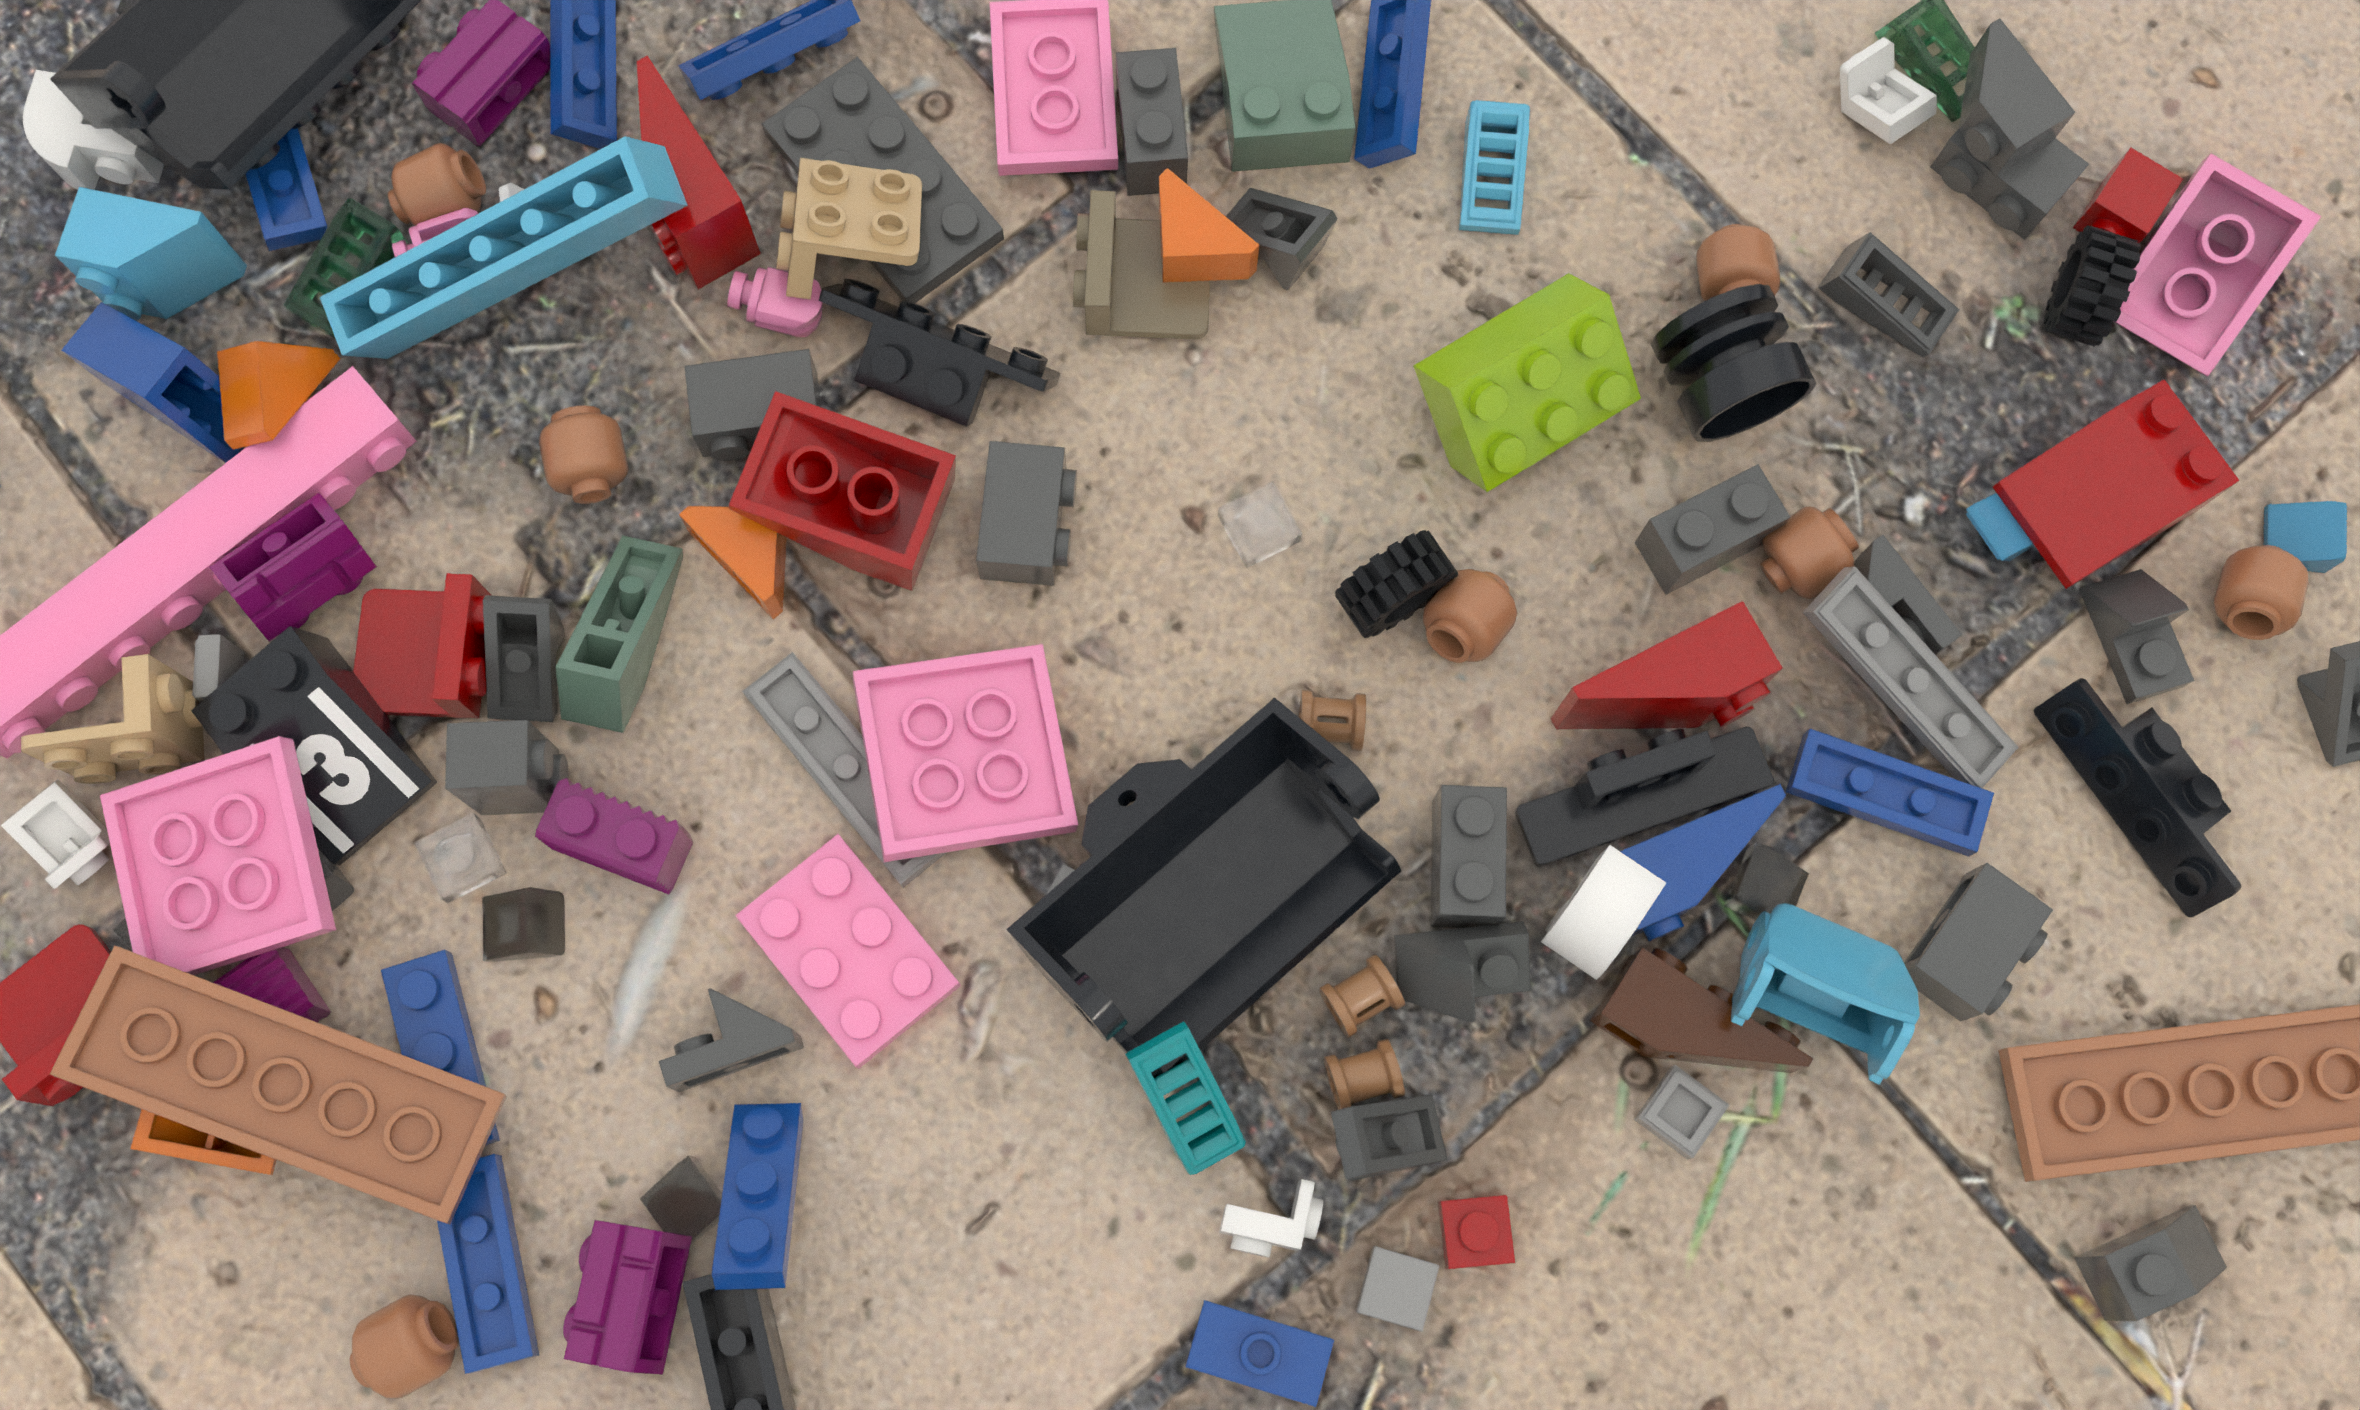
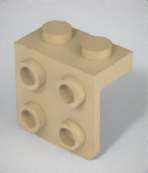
M800 158L796 192L784 191L780 228L792 229V233L780 232L776 269L788 271L786 296L811 300L817 253L905 266L915 264L918 260L920 247L921 179L916 175L902 173L897 170H881L840 164L830 160L819 161Z
M143 654L121 657L124 722L25 735L21 737V752L44 762L45 768L61 770L74 776L75 782L84 784L111 782L116 779V772L139 769V772L143 774L163 775L181 769V763L205 760L203 726L191 711L200 701L192 696L193 681L153 656Z

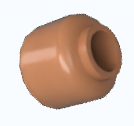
M438 143L394 165L391 175L393 189L388 192V199L394 213L403 223L409 224L412 222L417 226L418 223L463 208H469L479 213L482 201L481 196L486 193V185L479 167L466 151H456L448 145Z
M1741 224L1728 225L1707 237L1697 250V273L1700 294L1704 301L1733 289L1754 284L1769 285L1774 296L1778 292L1780 272L1776 247L1769 234L1761 229Z
M584 405L562 409L552 415L551 423L541 431L539 446L545 477L548 485L555 492L572 495L573 501L576 503L590 504L609 498L611 496L610 489L624 481L629 467L621 429L615 419L602 414L599 408Z
M1806 506L1792 514L1785 525L1768 534L1763 539V548L1768 558L1761 562L1759 566L1780 594L1791 588L1799 597L1812 599L1817 597L1844 567H1854L1855 563L1852 553L1859 548V545L1849 528L1834 510L1828 508L1821 512L1815 507Z
M2262 545L2240 549L2227 558L2221 570L2214 597L2215 612L2232 632L2247 639L2264 640L2283 634L2292 629L2302 615L2309 585L2307 569L2297 557L2276 546Z
M1474 569L1457 570L1458 576L1447 582L1424 608L1423 623L1426 629V637L1431 647L1440 656L1456 663L1483 661L1493 654L1513 628L1517 617L1516 605L1510 594L1509 587L1498 575Z
M411 1294L401 1297L370 1314L357 1324L352 1336V1353L350 1355V1367L354 1377L361 1385L371 1388L374 1392L385 1398L399 1399L440 1378L451 1368L455 1349L459 1343L456 1322L450 1311L438 1301H430L423 1296Z

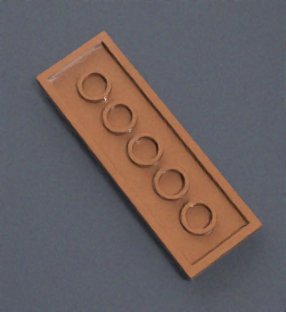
M115 945L50 1072L52 1076L449 1225L507 1097L504 1093Z
M2360 1004L2008 1047L1998 1050L2025 1182L2360 1140Z

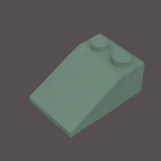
M1282 0L1214 6L1231 171L1350 162L1356 127L1349 72L1332 0Z

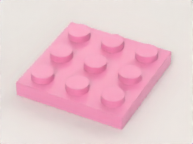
M1043 644L853 671V685L884 862L1076 832L1078 820Z
M278 736L100 795L132 951L134 953L191 975H197L336 930L293 739Z

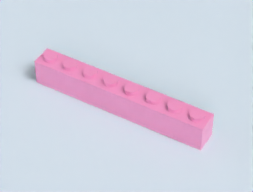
M353 366L306 401L272 441L247 446L0 635L1 756L8 759L14 753H21L22 736L44 733L46 728L67 712L79 710L89 704L96 697L98 688L122 671L121 657L149 654L151 647L170 632L183 629L197 620L202 613L203 607L226 590L210 569L211 565L317 493L322 495L333 510L341 508L352 499L357 487L375 473L387 471L403 459L406 449L417 441Z

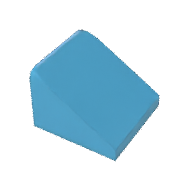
M1997 493L1974 503L1966 509L1967 513L1965 514L1997 560L2011 561L2034 546Z
M2336 501L2268 504L2264 507L2263 545L2276 546L2289 552L2302 562L2307 571L2326 573L2346 559L2347 504Z

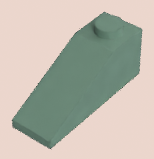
M622 535L555 667L562 720L624 733L646 685L683 560V548Z

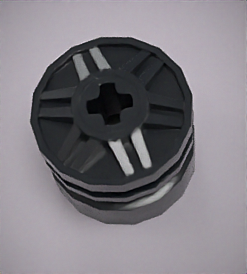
M1754 284L1714 296L1670 321L1655 335L1651 342V347L1659 362L1667 364L1663 372L1670 385L1683 386L1691 384L1682 392L1677 402L1697 442H1711L1724 439L1752 429L1795 406L1809 395L1816 386V381L1798 344L1795 342L1775 344L1783 337L1789 326L1783 313L1775 312L1778 303L1769 285Z

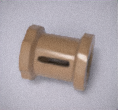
M1301 690L1299 718L1328 742L1350 744L1352 750L1362 751L1366 724V694L1356 693L1353 699L1314 697L1311 690ZM1317 717L1344 719L1346 723L1320 722L1317 720Z
M1377 955L1367 958L1365 968L1337 985L1332 986L1327 983L1319 988L1320 995L1327 1009L1347 1038L1357 1033L1358 1025L1388 1007L1398 1010L1405 1006L1404 998L1396 982Z
M1387 1038L1377 1041L1376 1049L1342 1059H1338L1334 1054L1324 1057L1328 1082L1338 1110L1390 1093L1395 1099L1405 1096L1400 1067L1391 1043Z

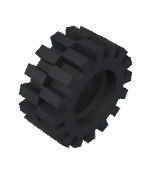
M2093 226L2084 227L2083 232L2080 231L2076 236L2075 244H2071L2068 249L2067 259L2065 262L2062 261L2058 270L2060 273L2057 281L2053 282L2050 291L2053 294L2047 301L2045 309L2048 312L2044 317V330L2093 347L2099 346L2103 341V337H2107L2111 332L2112 322H2117L2121 314L2120 307L2123 301L2126 302L2129 297V285L2134 282L2137 274L2134 268L2140 261V254L2138 253L2141 248L2140 243H2137V240Z
M1422 530L1416 535L1413 533L1406 536L1401 543L1396 541L1388 546L1387 551L1382 554L1377 553L1371 557L1368 564L1359 566L1352 572L1353 576L1346 578L1340 584L1341 587L1336 589L1335 597L1362 637L1369 638L1371 635L1374 637L1385 629L1388 631L1395 627L1402 619L1404 621L1407 620L1419 608L1423 609L1447 582L1458 576V572L1430 531Z

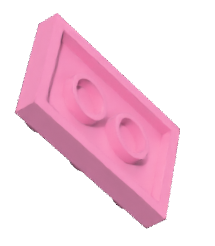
M1108 0L989 2L999 176L1118 170Z
M839 834L735 915L858 1069L961 986Z

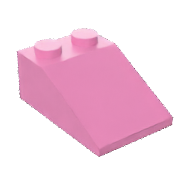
M2209 154L2195 170L2139 253L2140 261L2134 268L2137 271L2135 280L2129 285V297L2126 302L2123 301L2120 307L2121 314L2115 323L2208 377L2321 216L2217 156Z

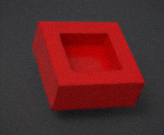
M1507 1195L1438 1202L1446 1270L1515 1263Z

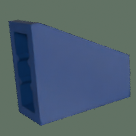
M100 302L61 350L106 386L224 463L228 462L244 448L233 450L224 440L219 376L185 347L103 302Z

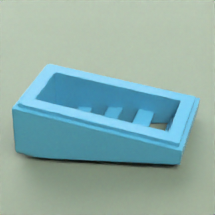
M1475 100L1470 103L1465 121L1459 230L1519 235L1529 136V105ZM1479 151L1511 154L1510 159L1479 156ZM1477 176L1509 178V184L1478 182ZM1475 198L1508 201V209L1475 207Z

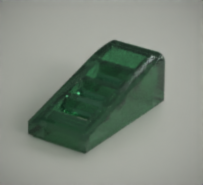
M1921 0L1876 31L1875 35L1878 40L1885 37L1894 43V60L1915 82L1937 95L1938 108L1951 122H1954L1961 117L1964 93L1958 97L1953 86L1967 77L1969 56L1975 47L1944 0ZM1917 25L1925 32L1921 37H1919L1914 29ZM1934 42L1941 52L1932 57L1926 47ZM1950 60L1957 69L1945 77L1940 66Z
M348 197L332 219L286 299L284 306L290 312L335 339L324 308L312 301L314 296L318 292L325 295L338 288V286L328 281L333 272L350 282L395 258L392 244L402 240L406 241V239L393 223ZM364 232L374 238L370 246L359 240ZM349 252L361 259L357 268L343 260Z

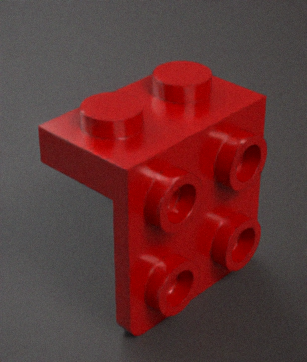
M446 573L444 591L371 589L364 594L353 672L386 715L480 718L482 696L487 692L483 599L486 595H492L472 574Z
M78 924L71 927L0 982V1043L18 1066L3 1077L2 1081L16 1100L53 1107L69 1099L83 1088L82 1086L52 1076L50 1072L111 953L97 932L89 926Z

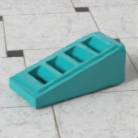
M1184 1021L1125 1053L1173 1151L1189 1175H1195L1245 1146L1246 1140L1193 1035ZM1183 1054L1186 1055V1061L1153 1078L1151 1072ZM1197 1078L1198 1081L1164 1099V1095ZM1206 1102L1209 1103V1105L1187 1116L1186 1118L1176 1122L1175 1119L1183 1116L1184 1114L1192 1111L1193 1109L1199 1107L1200 1105Z

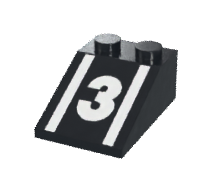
M289 626L191 710L223 754L278 736L293 739L317 847L334 865L344 863L437 783L436 779L373 699L327 637Z

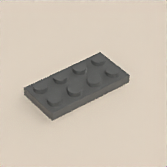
M858 56L761 123L766 137L797 174L800 158L819 161L830 160L840 164L881 170H897L902 173L916 175L921 179L920 247L917 262L913 265L905 266L870 261L902 301L915 304L1004 240L1003 228Z

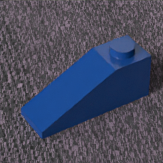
M1781 784L1620 851L1666 882V885L1632 936L1644 932L1648 942H1651L1684 927L1680 916L1698 905L1786 797Z

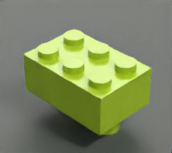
M1570 273L1413 365L1450 467L1486 492H1489L1641 399L1610 295Z

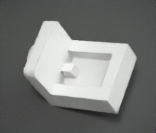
M1885 37L1855 54L1840 67L1841 112L1889 144H1892L1936 114L1937 95L1895 69L1894 43Z
M59 779L1 825L49 873L44 880L53 889L57 888L68 878L77 886L80 885L109 860L102 852L110 843L107 828Z
M1301 1179L1297 1184L1290 1218L1226 1204L1219 1233L1233 1236L1230 1249L1270 1258L1272 1245L1298 1251L1301 1250L1304 1237L1316 1239L1323 1200L1312 1197L1315 1182Z

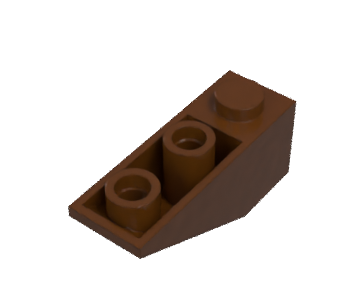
M1642 947L1628 958L1589 1020L1647 1058L1793 1073L1807 1068L1814 1059L1798 1049L1801 1043L1798 1037L1776 1023L1766 1021L1764 1025H1761L1751 1017L1749 1020H1745L1743 1026L1731 1022L1733 994L1716 985H1709L1707 989L1685 975L1688 968L1683 962L1670 953L1658 948H1654L1652 952H1649Z

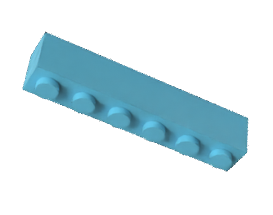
M625 136L321 296L320 300L342 356L388 359L688 205L665 146Z

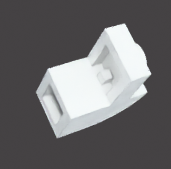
M36 69L24 107V130L32 147L66 183L77 190L79 187L95 190L99 176L119 184H131L133 179L159 183L164 167L162 162L112 129H95L50 80L56 73Z
M1609 845L1596 858L1570 899L1557 911L1545 929L1547 933L1541 942L1597 980L1632 936L1666 885V882Z

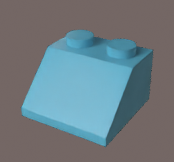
M83 187L78 188L55 256L76 276V283L92 291L104 304L134 320H139L142 314L168 319L243 277L247 264L200 211Z

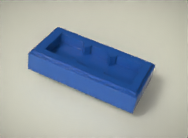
M1204 1300L1185 1367L1316 1407L1334 1339Z

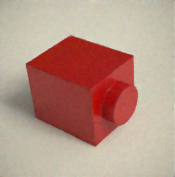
M2130 147L2107 174L2074 224L2073 229L2083 232L2084 227L2093 226L2137 240V243H2140L2156 223L2183 181V178Z

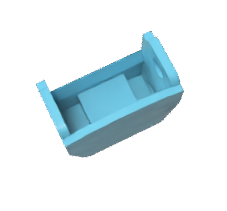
M1787 903L1778 904L1771 913L1763 911L1753 924L1743 948L1740 977L1732 996L1731 1022L1743 1026L1745 1020H1749L1756 1007L1867 1053L1868 1079L1880 1085L1883 1078L1887 1079L1908 1046L1915 1030V1024L1920 1017L1918 990L1898 951L1887 944Z

